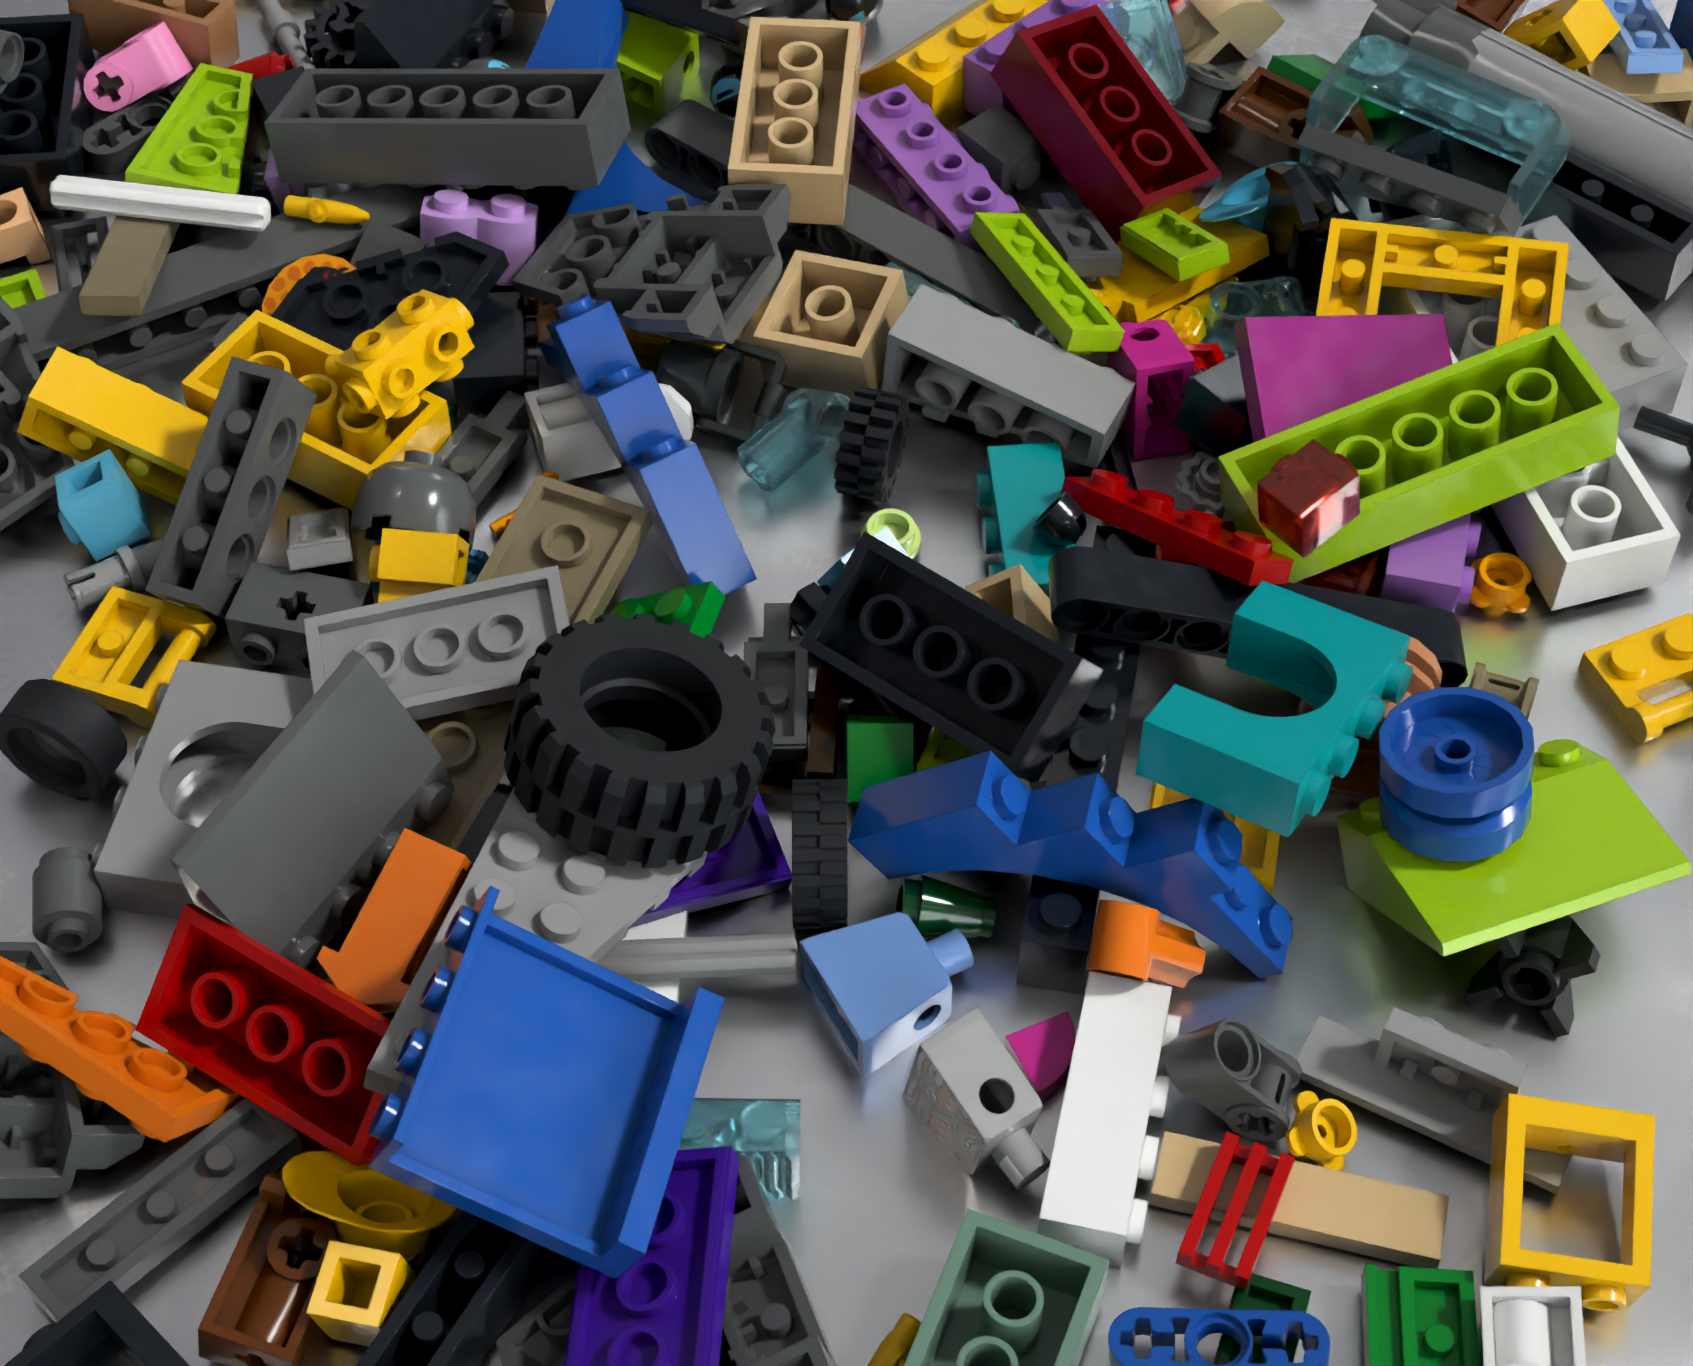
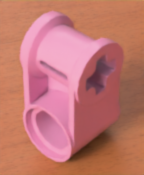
M160 21L124 42L122 46L97 60L84 78L83 90L86 98L94 107L102 111L113 112L122 109L150 92H156L172 84L192 71L193 67L165 22ZM105 73L110 78L118 75L122 79L123 83L119 87L118 92L113 87L105 90L101 86L100 82L105 77Z

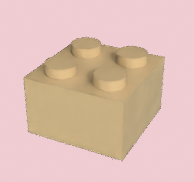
M795 250L753 334L755 346L776 352L784 358L787 372L782 385L851 399V396H854V390L857 387L859 388V386L878 390L883 379L888 333L909 303L903 270ZM759 361L764 381H768L773 365Z

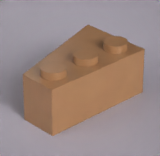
M67 0L69 14L83 13L92 49L97 50V52L103 55L119 48L124 42L148 27L164 21L193 67L192 71H195L200 63L227 68L240 57L234 0Z

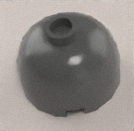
M405 451L404 461L386 462L371 470L360 484L353 506L350 532L356 534L366 529L365 539L374 542L381 538L382 528L458 534L470 544L469 549L473 547L476 527V503L471 488L461 476L441 467V456L424 451Z

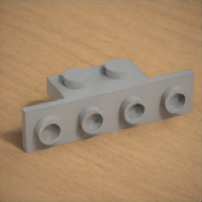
M1393 1007L1383 1028L1380 1041L1318 1014L1296 1057L1302 1069L1301 1080L1490 1164L1493 1115L1509 1093L1518 1095L1529 1065L1511 1058L1507 1052L1497 1046L1476 1043L1444 1029L1439 1022L1428 1016L1412 1015L1396 1007ZM1525 1148L1523 1179L1556 1194L1572 1155Z

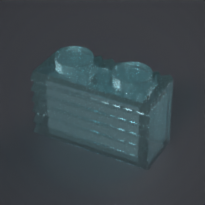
M693 1099L678 1150L732 1146L738 1157L747 1156L767 1198L772 1195L779 1201L786 1195L794 1201L800 1195L801 1099Z

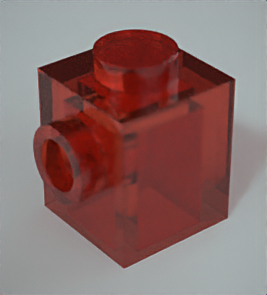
M1311 440L1296 453L1285 455L1279 459L1272 467L1270 473L1257 482L1259 523L1305 558L1360 514V478L1356 468L1345 456L1338 453L1332 454L1317 441Z

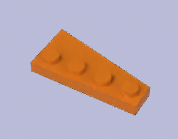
M0 956V1031L19 1043L20 1049L25 1055L36 1061L48 1063L73 1080L76 1088L82 1094L95 1100L104 1101L129 1118L131 1125L139 1133L150 1138L159 1139L165 1143L217 1120L245 1098L219 1081L195 1070L196 1067L172 1052L168 1051L167 1053L154 1049L133 1038L132 1035L137 1025L114 1013L106 1014L98 1011L81 1012L74 1008L77 1002L76 994Z

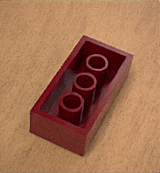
M1097 4L1016 32L990 73L1085 207L1092 210L1116 245L1122 243L1120 227L1123 224L1165 208L1180 214L1194 206L1198 207L1223 176Z

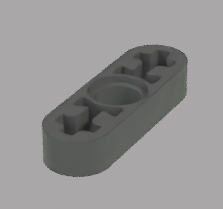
M194 71L189 72L182 78L156 92L148 93L89 127L84 132L82 145L88 167L93 172L102 175H114L124 172L156 127H144L141 124L150 119H162Z

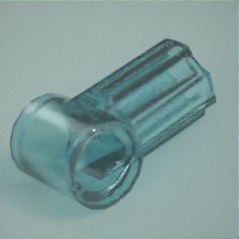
M799 388L793 391L785 400L782 412L737 448L739 453L737 460L746 475L753 479L762 490L772 492L826 446H839L840 431H843L844 428L843 419L845 412L849 411L850 399L840 393L814 388ZM822 408V419L817 426L816 416L818 410Z

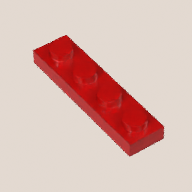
M1094 469L1092 470L1091 477H1065L1061 494L1067 492L1080 504L1083 511L1087 514L1247 586H1258L1262 580L1274 585L1287 584L1294 560L1270 550L1272 541L1266 537L1245 531L1231 533L1221 528L1223 522L1221 518L1197 510H1186V512H1183L1173 507L1175 502L1173 497L1153 490H1133L1127 487L1128 478L1115 472Z

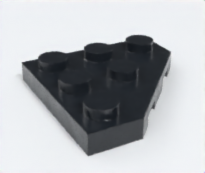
M455 231L434 238L435 246L403 255L399 248L355 262L356 270L327 279L324 278L322 272L301 278L289 291L271 317L340 350L346 351L352 346V342L358 335L375 328L396 311L398 304L404 298L418 293L422 289L446 298L452 297L457 299L473 316L505 272L509 262L503 250Z

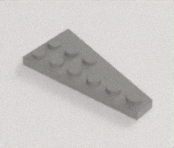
M514 786L366 1070L363 1087L382 1095H386L388 1092L396 1095L404 1075L394 1070L396 1058L409 1032L414 1027L419 1030L422 1029L428 1010L419 1006V1000L434 969L438 965L446 967L452 949L442 944L453 916L462 904L472 909L491 885L500 890L492 914L597 963L626 937L629 927L648 909L654 911L669 897L671 888L685 875L691 877L704 865L708 852L704 851L702 858L678 865L675 859L668 860L666 866L662 868H642L641 862L627 861L624 866L605 863L606 856L589 851L585 856L570 849L567 844L568 839L562 835L557 834L553 838L544 831L536 822L537 813L534 811L528 814L514 794Z

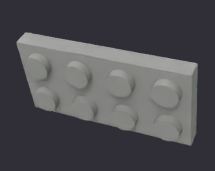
M558 565L303 619L313 695L354 650L367 659L414 721L514 700L527 660L535 655L536 648L548 637L555 633L561 635L562 629L570 625Z

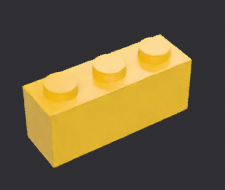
M57 346L28 396L17 432L80 462H84L110 449L135 487L177 506L209 417L198 410L190 409L162 396L143 384L135 383L111 372L88 358L77 356Z

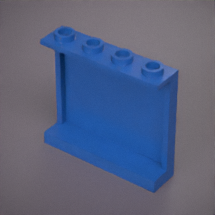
M490 885L472 909L462 904L447 928L442 944L451 948L452 951L446 967L438 965L434 969L421 994L419 1006L428 1010L422 1029L419 1030L414 1027L409 1032L396 1058L394 1070L404 1074L395 1095L388 1092L385 1095L371 1122L368 1135L378 1139L368 1167L616 1279L646 1254L725 998L699 986L680 1004L492 914L500 890Z

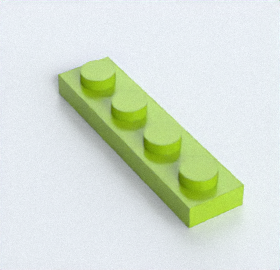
M975 212L969 233L1066 352L1083 356L1090 355L1093 352H1118L1125 330L1025 213Z

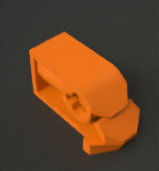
M404 828L339 952L322 946L317 956V960L326 971L332 985L379 1014L397 1012L473 866L468 857Z

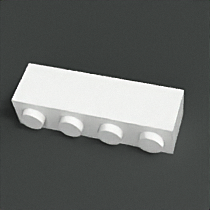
M1090 971L1037 1233L1109 1258V1267L1121 1269L1126 1242L1141 1244L1148 1201L1135 1199L1137 1178L1152 1181L1160 1138L1146 1135L1149 1116L1163 1118L1170 1077L1157 1074L1160 1055L1166 1056V1050L1170 1042L1178 1037L1181 1016L1168 1014L1172 987Z

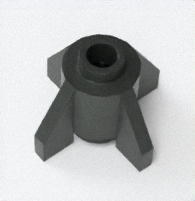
M1568 915L1495 939L1494 941L1500 950L1471 978L1466 992V997L1470 1003L1476 1005L1502 998L1504 991H1506L1511 998L1522 1004L1531 1006L1542 1005L1540 1012L1556 1037L1568 1035L1574 1019L1571 979L1595 973L1600 959V953L1592 941Z

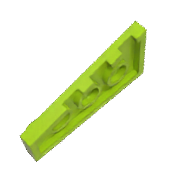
M200 63L126 169L125 182L239 195L253 93L251 84L253 74Z

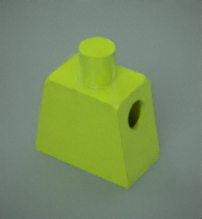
M625 10L629 23L618 53L616 68H620L626 105L659 121L674 108L698 74L700 68L699 36L695 33Z

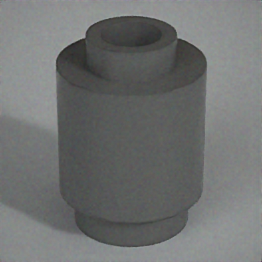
M62 847L48 851L40 858L39 866L32 874L33 935L42 944L59 952L81 950L98 939L103 931L102 890L94 874L95 864L91 862L92 855L79 848Z

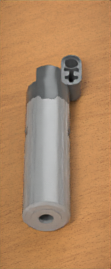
M1372 0L1378 5L1367 19L1359 36L1357 46L1368 65L1395 78L1393 84L1395 97L1504 154H1509L1525 162L1526 165L1535 170H1538L1561 147L1693 214V128L1578 71L1575 72L1559 64L1554 59L1456 11L1457 0Z

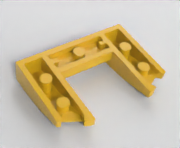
M1331 218L1316 316L1377 315L1381 286L1498 298L1500 302L1494 347H1497L1552 324H1561L1569 243Z

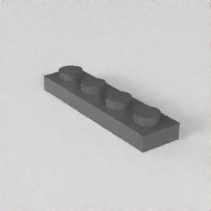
M243 1098L18 1276L24 1288L55 1323L59 1322L110 1280L124 1293L261 1183L265 1175L273 1173L302 1150L303 1146L299 1134L289 1124L250 1100Z

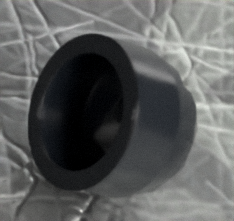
M1064 492L1038 517L1031 528L1046 542L1058 547H1068L1075 544L1079 537L1083 535L1087 527L1086 515L1080 504L1067 492Z

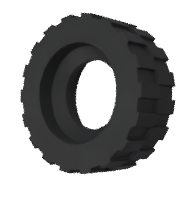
M792 779L793 929H840L847 927V779Z

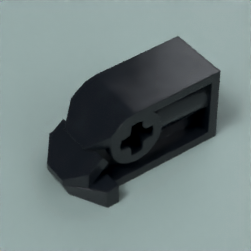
M1279 163L1266 166L1265 177L1270 183L1263 234H1266L1268 237L1270 256L1258 261L1257 269L1281 306L1319 296L1331 218L1359 221L1334 181L1326 173L1314 176L1303 163L1294 165Z

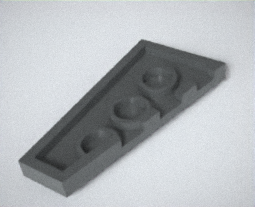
M1308 123L1296 143L1309 159V169L1317 175L1320 173L1329 175L1341 191L1417 211L1431 218H1442L1460 223L1467 230L1478 234L1492 235V233H1496L1506 237H1514L1524 218L1508 194Z

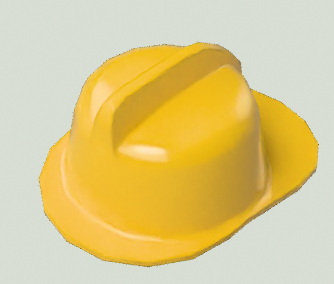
M332 1151L305 1152L291 1157L282 1168V1181L290 1197L306 1209L327 1217L333 1226L337 1242L399 1253L410 1266L418 1265L423 1261L433 1229L450 1220L458 1209L453 1205L369 1168V1163L357 1167Z

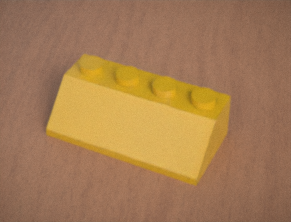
M976 0L860 74L859 87L871 95H875L905 83L920 101H926L929 104L934 116L946 127L968 112L965 110L963 56L1050 0Z

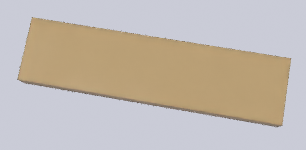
M1164 1131L1149 1205L1193 1215L1221 1143ZM1294 1161L1291 1174L1268 1233L1414 1267L1437 1269L1441 1259L1450 1196ZM1232 1162L1210 1219L1223 1221L1244 1166ZM1258 1173L1238 1226L1252 1229L1271 1181V1176Z

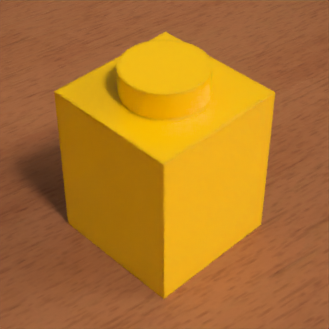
M329 1240L306 1313L331 1339L369 1347L418 1275L399 1253Z

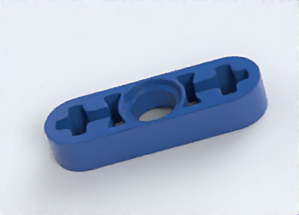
M1137 1307L1124 1311L1113 1321L1108 1333V1347L1111 1366H1329L1330 1338L1325 1326L1316 1317L1301 1311ZM1223 1333L1232 1337L1238 1343L1241 1350L1233 1361L1227 1364L1216 1365L1205 1361L1199 1355L1196 1349L1201 1339L1209 1334ZM1175 1334H1185V1362L1175 1361ZM1137 1335L1150 1336L1152 1344L1150 1358H1135L1133 1346ZM1253 1336H1262V1364L1252 1363ZM1296 1338L1302 1340V1347L1305 1351L1303 1362H1288V1355L1285 1350L1287 1339Z

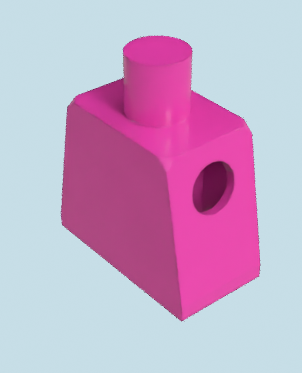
M1156 319L1139 323H1120L1119 325L1125 332L1118 352H1107V367L1115 370L1122 377L1135 382L1127 418L1121 426V432L1132 460L1136 461L1190 451V436L1173 422L1183 401L1180 397L1181 389L1187 379L1194 373L1195 360L1192 354L1166 320ZM1155 404V410L1148 413L1147 405Z

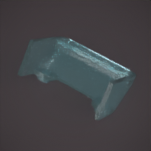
M1381 35L1363 36L1354 40L1310 96L1306 124L1308 123L1334 133L1358 100L1363 98L1434 129L1441 128L1448 135L1521 165L1510 181L1507 194L1511 196L1524 217L1520 226L1564 164L1572 141V133L1569 127L1551 106ZM1301 150L1299 162L1309 166L1310 161Z

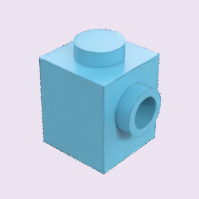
M110 449L55 475L58 506L61 510L58 512L60 523L70 541L74 545L83 542L96 562L113 554L115 549L125 545L133 549L142 539L152 535L146 502Z

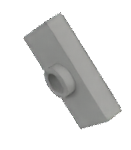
M344 507L291 515L290 518H287L286 552L290 571L353 561L352 533L350 532L351 523L348 509Z

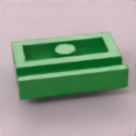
M1365 1264L1361 1275L1365 1366H1480L1473 1271L1398 1266L1397 1271L1377 1270L1375 1264Z

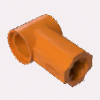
M1103 899L1099 900L1086 969L1093 972L1184 989L1191 978L1202 974L1206 950L1197 943L1194 931L1159 920L1160 911L1127 902Z

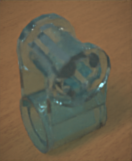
M1292 276L1219 284L1212 290L1205 317L1207 334L1203 338L1202 344L1218 343L1226 358L1230 353L1237 350L1233 323L1242 318L1313 314L1308 312L1304 306L1305 291L1302 284ZM1284 292L1288 293L1289 297L1285 298Z

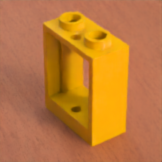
M1509 1093L1494 1113L1492 1121L1484 1283L1500 1286H1581L1582 1306L1587 1309L1604 1312L1624 1310L1626 1305L1631 1306L1651 1287L1655 1115ZM1525 1148L1624 1163L1621 1264L1520 1248Z

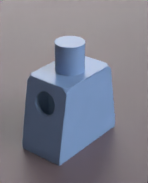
M901 912L815 935L800 941L801 979L862 1078L876 1071L947 1021L951 1015L953 987L949 977L974 965L970 946L958 929H954L926 942L909 915Z

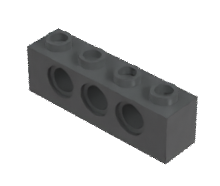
M232 356L145 589L146 591L167 602L200 611L212 619L225 622V616L251 562L257 561L317 397L316 393L286 370Z

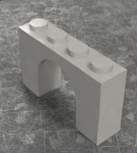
M186 660L178 661L170 683H164L159 689L155 705L156 718L149 735L143 734L137 743L134 758L135 769L128 787L123 786L117 792L113 806L114 821L106 841L100 840L93 851L91 862L95 864L94 874L102 890L107 908L179 919L184 904H194L170 861L198 829V827L183 822L173 814V809L179 795L194 778L215 766L234 761H257L313 697L311 678Z

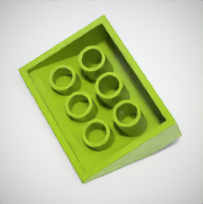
M1570 739L1545 742L1539 746L1538 752L1534 753V769L1531 777V818L1521 838L1501 853L1475 861H1439L1411 852L1392 839L1380 820L1379 796L1363 801L1359 805L1360 809L1336 816L1348 889L1442 956H1447L1690 875L1691 867L1688 858L1608 759Z

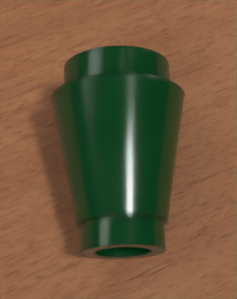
M919 874L917 880L902 878L898 889L895 913L901 912L909 915L924 940H932L954 929H958L965 938H977V936L990 938L996 919V898L983 896L980 893Z

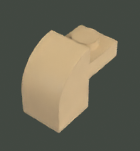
M1189 0L1191 3L1154 39V42L1180 71L1186 75L1184 70L1187 63L1207 64L1228 42L1245 58L1249 59L1286 21L1266 0Z

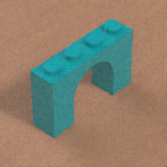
M1262 580L1234 613L1225 666L1294 693L1307 701L1315 710L1289 717L1256 715L1174 684L1143 721L1136 774L1289 838L1306 814L1315 817L1319 813L1328 795L1333 777L1336 775L1344 778L1355 760L1359 742L1362 738L1371 741L1375 737L1383 721L1388 703L1399 704L1403 699L1413 673V667L1405 664L1410 636Z

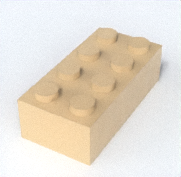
M750 17L728 164V184H787L790 193L787 223L844 225L861 73L860 22Z

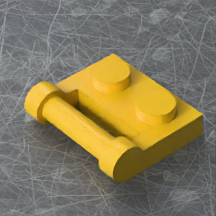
M112 586L52 676L51 681L66 684L86 694L104 709L124 714L135 724L151 729L156 718L155 705L160 687L164 683H170L179 660L190 661L198 648H205L216 632V625L210 617L200 611ZM163 632L175 634V638L144 687L141 689L131 686V682Z
M1690 613L1583 652L1578 667L1628 734L1638 743H1645L1660 737L1663 728L1693 717V690L1654 705L1647 701L1693 683V617Z

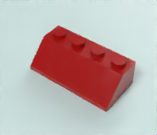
M193 903L184 904L135 1030L358 1167L370 1163L378 1139L368 1135L373 1117L385 1095L364 1088L363 1084L367 1067L391 1020Z

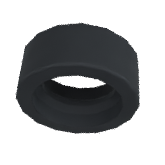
M47 679L27 680L0 713V750L17 769L36 783L60 794L75 798L95 796L103 789L127 755V739L114 718L86 694L63 683Z

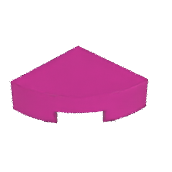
M1068 1011L1009 1034L1005 1039L1006 1049L1040 1100L1043 1101L1056 1092L1070 1068L1075 1045L1074 1025Z

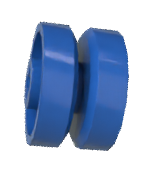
M1470 687L1434 688L1411 695L1391 709L1379 729L1380 820L1392 839L1415 854L1439 861H1475L1501 853L1521 838L1531 818V777L1534 769L1535 751L1533 727L1518 707L1497 694Z

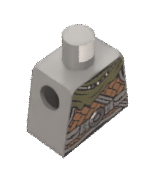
M974 1008L919 1044L903 1096L968 1173L975 1175L994 1162H997L1016 1189L1027 1186L1043 1174L1050 1166V1160L1030 1136L1043 1108L1041 1100L979 1008Z

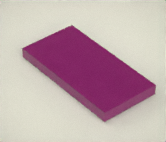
M1444 314L1244 317L1233 323L1253 443L1453 364Z

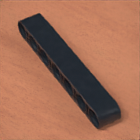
M1083 546L1064 548L1056 552L1050 558L1048 564L1051 619L1053 624L1060 630L1227 659L1234 613L1257 587L1247 586L1205 567ZM1291 582L1277 584L1279 587L1419 640L1437 658L1442 670L1440 687H1459L1465 682L1468 672L1460 622L1453 612Z

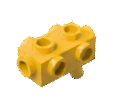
M422 289L418 293L404 298L398 304L396 311L375 328L358 335L352 342V346L343 354L329 355L325 361V372L330 379H344L345 383L342 385L343 393L348 401L361 413L367 414L370 412L384 419L404 417L417 409L420 404L418 394L433 381L443 382L450 380L462 371L464 367L462 357L475 348L467 332L474 326L473 318L468 309L457 299L452 297L446 298Z

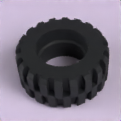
M619 613L600 615L593 624H589L583 619L563 628L561 635L555 633L548 637L536 648L535 655L527 660L521 674L504 743V750L506 752L504 766L508 780L512 786H515L514 794L526 812L529 814L535 811L537 813V824L553 838L560 834L568 839L567 844L570 849L585 856L589 851L606 856L605 863L624 866L627 861L641 862L642 868H662L666 866L668 860L675 859L677 864L681 865L702 858L704 851L711 853L720 849L731 841L733 833L743 828L749 818L774 746L772 739L776 729L774 714L768 705L769 699L758 678L750 680L752 672L749 666L737 654L730 657L724 652L722 642L709 634L702 638L691 633L690 626L673 620L672 624L668 625L655 622L654 615L637 613L632 619H620ZM623 727L643 731L662 739L677 751H651L634 747L612 737L601 728Z

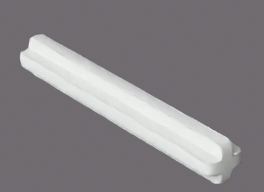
M68 175L57 176L54 181H51L49 187L51 204L57 209L257 232L264 231L271 221L270 202L263 197Z

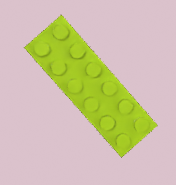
M1555 323L1218 456L1221 503L1238 531L1250 532L1268 538L1272 541L1270 550L1294 560L1287 582L1296 583L1614 456L1616 453L1620 406L1561 325Z

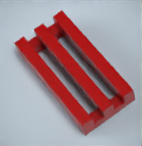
M1226 1131L1179 1248L1176 1264L1246 1291L1291 1174L1295 1157L1281 1152L1279 1158L1266 1154L1267 1146L1254 1142L1252 1148L1239 1144L1240 1136ZM1234 1162L1244 1166L1208 1257L1198 1253L1197 1249L1231 1164ZM1260 1172L1272 1178L1236 1268L1223 1262Z

